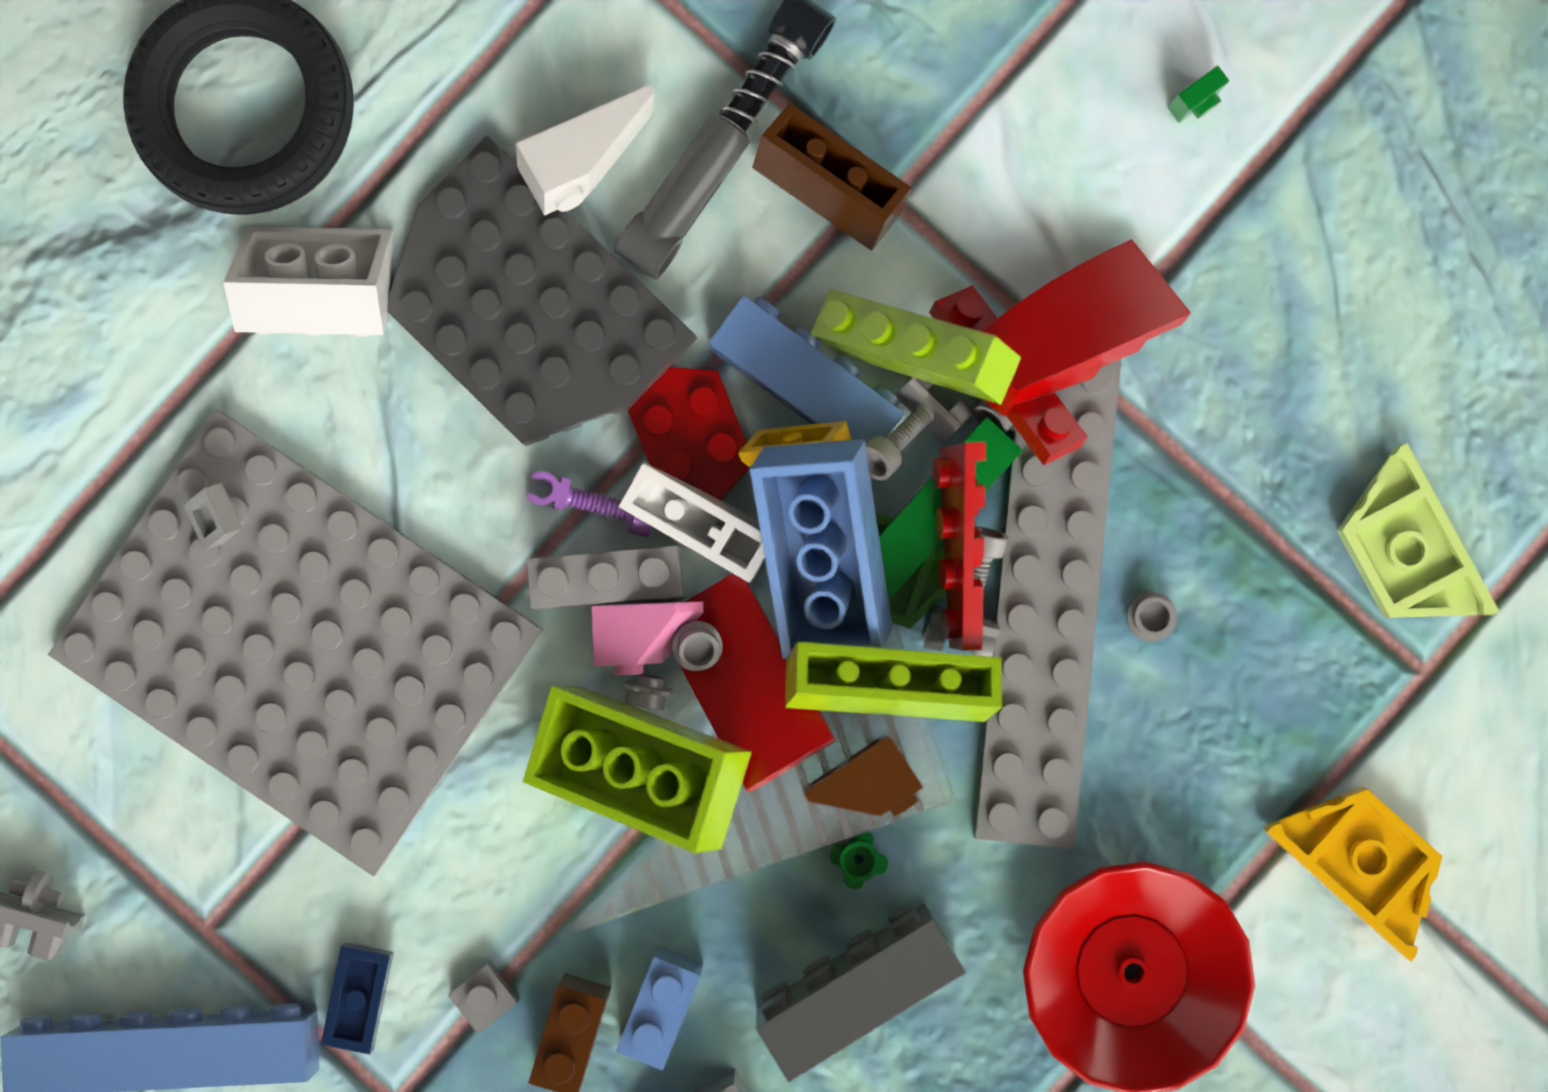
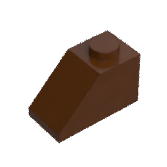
M884 733L803 787L802 790L808 802L876 816H882L890 811L895 817L919 801L915 793L924 787L891 737Z

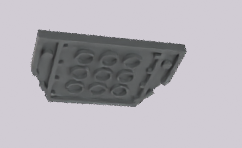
M487 135L419 204L388 296L387 312L525 446L547 439L550 435L558 432H567L581 427L583 423L612 413L614 415L630 409L698 339L675 314L567 211L561 212L556 210L544 215L518 170L517 163Z

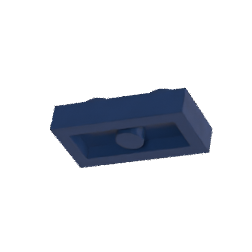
M347 942L341 945L321 1045L369 1055L373 1052L394 952Z

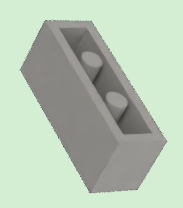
M678 546L526 559L531 609H549L685 596L681 548Z

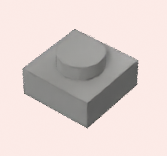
M222 483L203 488L183 505L204 551L222 545L243 529L239 521L237 506L228 497Z
M490 960L447 995L477 1034H480L520 1000Z

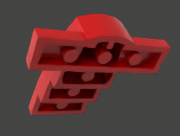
M1131 239L1067 271L1030 294L999 318L973 285L936 300L929 314L934 319L994 335L1021 357L1002 404L984 401L1002 416H1007L1044 466L1080 448L1088 438L1087 434L1055 392L1095 377L1101 367L1139 352L1147 340L1182 325L1191 312Z

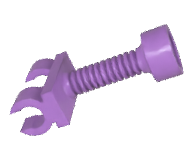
M546 471L536 472L530 477L535 480H544L551 487L550 495L546 498H539L534 494L526 492L527 499L535 505L544 506L553 503L552 509L560 511L564 509V506L569 505L571 507L575 506L577 509L580 507V510L585 508V511L590 509L591 513L595 512V514H604L606 517L609 515L610 518L614 516V519H623L628 524L629 533L646 538L650 535L652 526L620 508L619 505L622 500L617 501L615 498L612 500V497H603L601 494L598 496L597 493L593 495V492L588 493L586 490L584 492L582 489L579 491L578 488L574 489L570 485L571 479L561 477L558 482L553 474Z

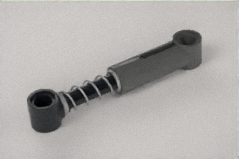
M811 0L783 1L769 26L768 31L771 33V37L768 40L767 51L759 52L756 67L745 72L746 81L741 88L732 91L733 100L728 107H721L719 110L720 115H709L643 212L637 213L626 226L615 246L614 252L655 280L666 271L678 253L683 238L750 144L746 133L752 122L758 123V120L755 118L765 104L771 105L768 99L778 85L783 87L781 81L791 67L793 69L796 68V63L801 62V59L807 58L810 60L817 54L835 25V16Z

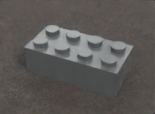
M913 903L899 908L887 918L890 924L874 934L870 929L857 934L845 944L847 951L832 960H830L828 955L815 960L804 968L802 972L805 977L789 987L786 982H781L760 996L762 1003L757 1006L756 1030L788 1083L966 973L925 903L916 908Z

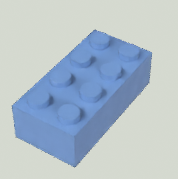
M865 439L764 447L750 467L783 659H787L797 642L885 648L893 627Z

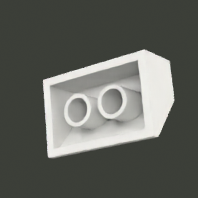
M246 226L223 282L235 332H255L258 334L304 333L307 335L353 334L362 337L384 335L389 318V313L387 312L388 296L393 283V229Z

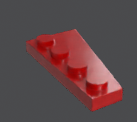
M986 442L962 443L939 448V457H935L933 462L934 484L937 488H941L942 508H938L936 511V532L940 539L944 538L945 559L939 560L938 578L940 587L946 589L947 609L942 610L941 631L943 638L949 640V648L960 651L982 650L983 584L980 578H973L974 568H979L982 558H984V537L981 536L978 527H974V516L978 515L979 508H985V486L978 484L975 477V461L986 460Z

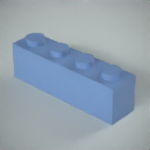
M743 295L708 342L711 352L808 423L819 424L846 421L852 440L865 439L866 444L874 436L887 438L904 415V412L897 408L901 401L894 394L878 384L872 390L857 379L861 372L852 363L839 355L834 360L827 357L818 350V347L821 345L818 339L800 326H797L792 331L778 321L781 313L760 297H757L752 302Z

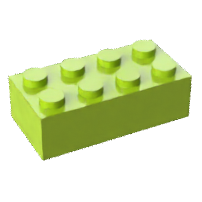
M551 686L523 783L695 854L722 849L752 752L584 687Z

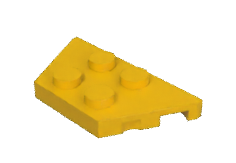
M1363 787L1265 825L1262 830L1404 959L1410 962L1413 961L1418 951V947L1414 943L1421 917H1427L1431 902L1430 888L1432 883L1437 880L1443 857L1369 789Z

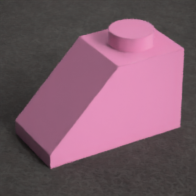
M703 602L592 606L594 666H614V675L644 674L645 664L664 663L672 652V640L675 633L684 624L697 621L703 613Z

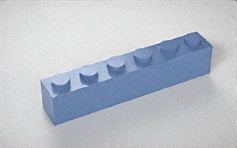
M298 1003L275 1005L270 1007V1012L251 1013L250 1006H233L221 1009L220 1015L202 1016L201 1009L188 1008L173 1011L170 1013V1017L152 1018L151 1011H134L120 1015V1020L102 1021V1014L90 1013L73 1016L68 1023H52L51 1016H36L20 1020L19 1027L1 1036L3 1092H125L308 1082L320 1070L317 1010L301 1011V1004Z

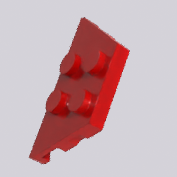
M670 367L628 409L649 465L720 500H723L734 485L750 470L749 466L741 462L738 453L747 441L718 371Z

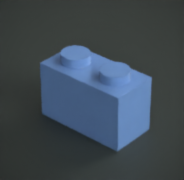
M657 946L615 1052L663 1071L701 977L703 963Z

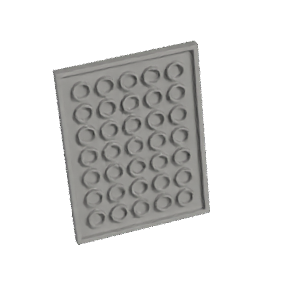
M215 409L47 655L374 877L379 874L544 629L222 411ZM222 483L228 497L237 506L239 521L243 529L222 545L204 551L183 505L203 488Z

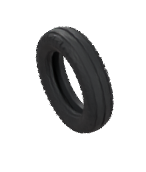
M180 0L160 14L139 39L126 70L123 107L127 129L136 152L151 174L163 186L181 199L198 207L224 214L248 215L268 212L289 205L308 194L325 179L339 160L347 143L353 120L354 95L349 69L338 44L323 24L297 3L291 0ZM233 37H256L281 46L296 60L305 84V108L301 122L290 141L280 151L262 162L243 167H225L206 162L195 156L187 147L176 124L174 101L179 80L195 56L210 45Z

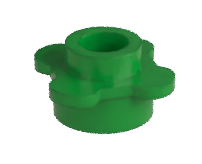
M867 830L856 831L852 840L844 845L836 844L830 850L831 862L839 865L845 875L844 883L851 889L861 888L864 881L869 880L875 874H883L888 868L887 857L878 853L873 845V835ZM856 855L863 856L864 860L861 864L854 862Z

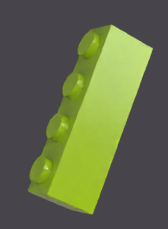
M829 289L810 334L840 355L1000 405L1021 359L1017 353L994 335L833 289Z
M797 642L786 659L785 708L985 722L1002 708L1001 657Z

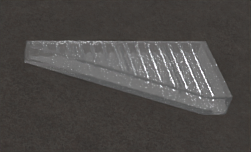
M897 628L891 630L885 649L905 650ZM820 710L837 741L751 793L746 791L742 784L721 850L694 854L654 837L576 915L572 921L574 931L577 932L957 801L929 718ZM884 733L891 737L924 787L915 793L919 801L895 817L890 811L882 816H876L808 802L802 790L803 787Z

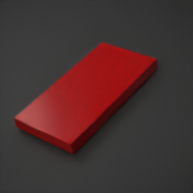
M732 573L685 601L703 602V613L697 621L709 623L717 629L722 639L723 649L719 660L706 670L691 671L682 666L680 668L718 739L752 752L742 782L746 791L751 793L837 741L820 710L785 708L786 659L782 657L779 636L749 582Z

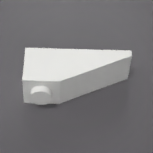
M650 84L516 143L517 168L544 215L556 210L561 212L571 210L578 206L585 197L589 196L652 117L655 92Z
M645 462L642 464L619 507L750 583L765 561L759 521L738 508Z

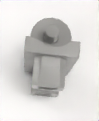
M37 871L28 883L15 879L10 886V894L0 892V947L8 948L15 945L19 928L22 927L33 931L27 953L32 957L51 961L61 955L69 935L81 930L85 915L57 908L63 901L64 893L51 889L52 876L50 873Z

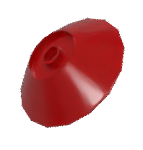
M1147 861L1100 867L1062 889L1035 924L1023 967L1029 1018L1052 1057L1086 1083L1116 1092H1165L1178 1090L1216 1068L1245 1030L1256 986L1249 939L1227 901L1192 874ZM1131 963L1139 964L1140 972L1138 976L1134 979L1125 978L1124 970L1126 966Z

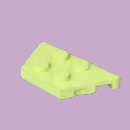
M1408 443L1395 447L1337 529L1339 537L1384 618L1494 615L1498 613L1499 609Z

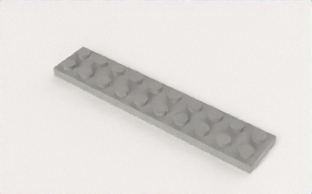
M1122 359L1101 367L1095 377L1055 392L1088 436L1080 448L1043 466L1016 429L1013 430L1012 440L1023 451L1011 463L1009 468L1003 533L1009 538L1004 555L1000 560L995 620L999 624L1000 631L992 656L1001 657L1002 708L984 723L973 835L975 839L1068 849L1075 848Z

